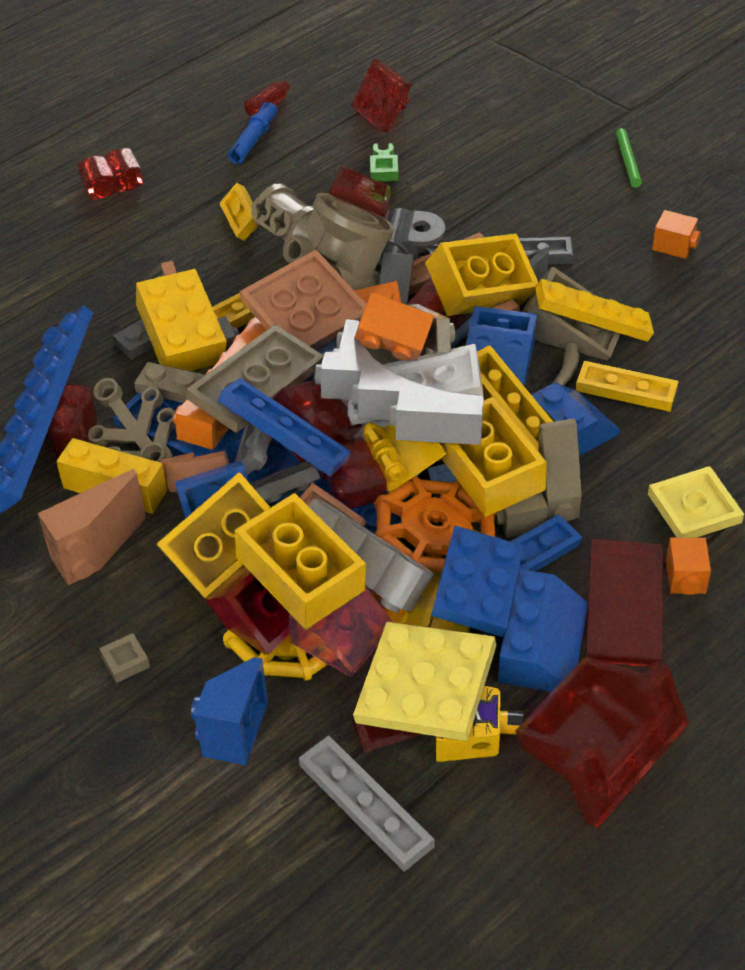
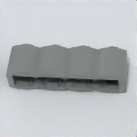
M313 498L309 508L366 563L364 592L371 594L374 590L382 597L380 603L396 613H399L400 609L413 611L434 573L353 521L338 509L324 501Z

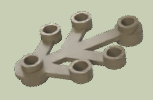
M112 378L100 380L94 387V396L101 405L112 408L126 429L105 428L103 425H95L88 432L89 440L93 444L103 447L109 442L136 443L141 451H121L116 446L109 448L153 461L159 457L156 460L157 462H161V459L172 457V453L167 447L170 431L176 428L173 422L175 411L172 408H164L157 414L159 425L153 442L148 437L154 410L160 407L164 400L158 388L148 387L142 392L141 399L143 402L138 420L136 421L122 401L123 392L118 383ZM156 395L153 400L148 401L151 396ZM172 416L169 421L164 422L167 417ZM103 433L100 438L96 439L98 434Z

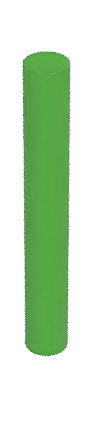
M621 128L616 131V137L632 187H639L642 184V180L627 132Z

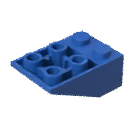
M475 306L466 346L475 344L476 350L479 351L490 345L525 387L535 345L537 314Z

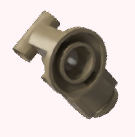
M282 183L273 184L266 188L255 199L252 205L253 220L262 230L271 232L284 241L283 256L288 263H292L306 254L317 250L353 290L379 285L380 276L374 270L387 241L391 239L395 230L394 226L384 217L354 201L329 193H318L313 206H308L296 197L291 188Z

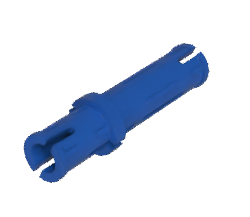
M267 102L263 103L260 110L250 117L247 128L228 151V158L231 162L235 164L237 161L238 164L243 163L260 136L266 134L269 129V123L278 113L277 107L270 102L269 104Z

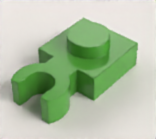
M392 143L388 144V149L380 150L378 144L373 145V155L370 156L371 182L399 181L398 155H394Z

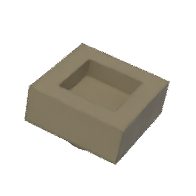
M133 633L99 648L101 657L116 683L150 668L149 660Z

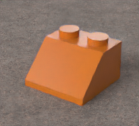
M371 292L354 338L360 340V343L367 348L375 350L382 348L390 351L397 359L417 361L424 347L434 315Z

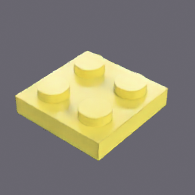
M710 466L649 485V497L677 538H697L740 524L743 521L744 513Z

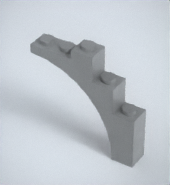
M346 319L343 332L338 331L337 348H334L333 352H325L322 364H316L315 384L321 385V398L351 400L352 405H358V419L390 420V426H396V440L481 445L484 396L454 393L431 388L408 380L388 370L371 356L360 343V340L354 338L359 320Z

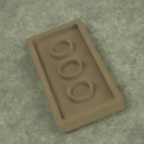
M275 324L187 388L186 399L237 433L250 422L234 414L229 408L218 401L220 393L224 388L241 378L277 402L315 373L316 364H322L324 355Z

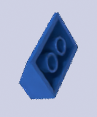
M519 569L499 657L498 683L572 696L588 602L556 575Z

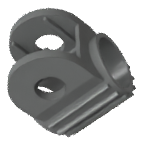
M394 208L390 211L387 210L385 214H381L395 229L383 250L386 253L413 254L414 260L418 259V253H425L427 255L433 253L440 245L438 242L445 235L444 221L438 215L430 212ZM383 252L377 263L379 268L382 266Z

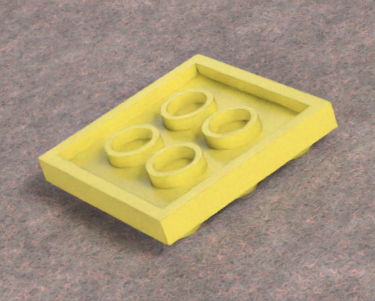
M386 622L353 713L355 722L468 741L496 649L495 637Z

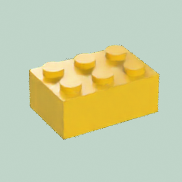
M517 234L444 242L436 248L425 262L447 316L472 313L475 306L494 308L512 299L518 305H523L536 291L535 287L538 284V280Z
M196 269L136 283V306L160 365L186 371H194L216 365L221 354L226 352L227 341Z
M494 397L483 401L481 445L441 443L447 453L441 459L485 517L546 490V460Z
M239 472L156 545L201 596L206 598L243 565L236 557L234 530L271 507Z
M295 493L234 530L237 559L305 630L365 591L366 563Z

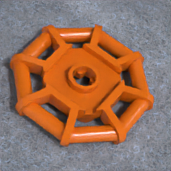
M415 476L387 495L378 496L374 502V507L377 510L376 532L374 534L431 572L442 573L445 559L441 557L447 554L454 526L475 531L471 523L478 522L481 524L482 534L495 537L494 519L496 518V513L485 517L458 480H455L453 483L423 480ZM432 494L441 495V498L432 497ZM409 496L413 497L407 502H403V500H405ZM391 514L401 516V523L390 525ZM430 521L434 523H438L440 521L443 524L442 526L432 525ZM403 537L416 548L414 553L401 543L398 538Z

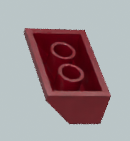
M244 565L205 599L228 630L265 655H269L300 625Z

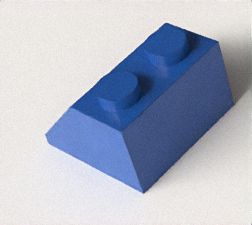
M555 382L532 394L533 398L553 422L575 418L579 456L620 434V429L576 390Z
M254 657L206 681L201 696L194 698L191 707V719H194L196 723L195 739L200 742L202 757L247 766L268 704L262 658Z

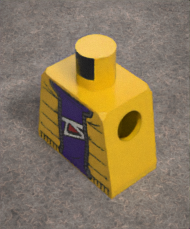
M484 686L468 741L436 736V761L444 762L496 756L499 754L500 734H523V711H500V690Z

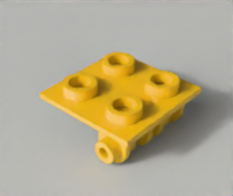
M374 422L368 423L364 427L363 436L365 441L363 444L389 493L447 455L440 442L396 440V426H390V423L384 428Z

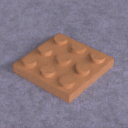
M317 250L306 254L240 291V300L267 330L276 324L315 350L337 338L338 331L343 332L346 319L359 320L360 322L359 314L363 313L366 306L361 297Z

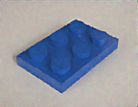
M454 526L431 616L503 637L508 624L524 546Z

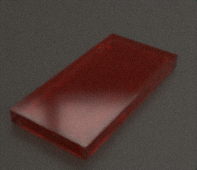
M340 166L329 194L385 217L389 208L392 188L349 168Z
M601 539L591 540L586 661L661 667L663 544Z

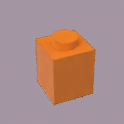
M664 210L655 227L652 250L686 259L691 248L696 249L699 243L701 232L696 231L698 218Z
M670 538L666 556L670 594H706L711 574L706 538Z

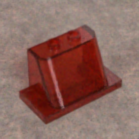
M585 657L515 730V733L525 751L569 781L585 822L599 828L686 728L689 722L668 665L656 662L646 674H641Z

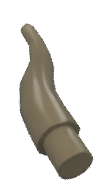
M566 344L562 369L552 384L557 382L565 385L574 376L579 363L577 344Z

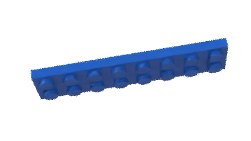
M84 305L75 313H67L57 327L51 326L42 337L44 344L33 358L35 366L24 380L26 388L14 404L17 410L5 426L7 434L5 439L0 442V514L22 498L93 315V312Z

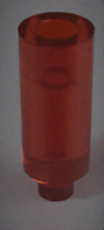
M274 81L246 100L244 108L250 117L256 114L265 102L275 105L284 99L286 91L290 89L288 82L282 81L280 83Z

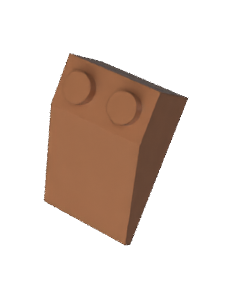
M134 469L38 513L50 558L68 585L85 579L101 570L146 519L139 481Z

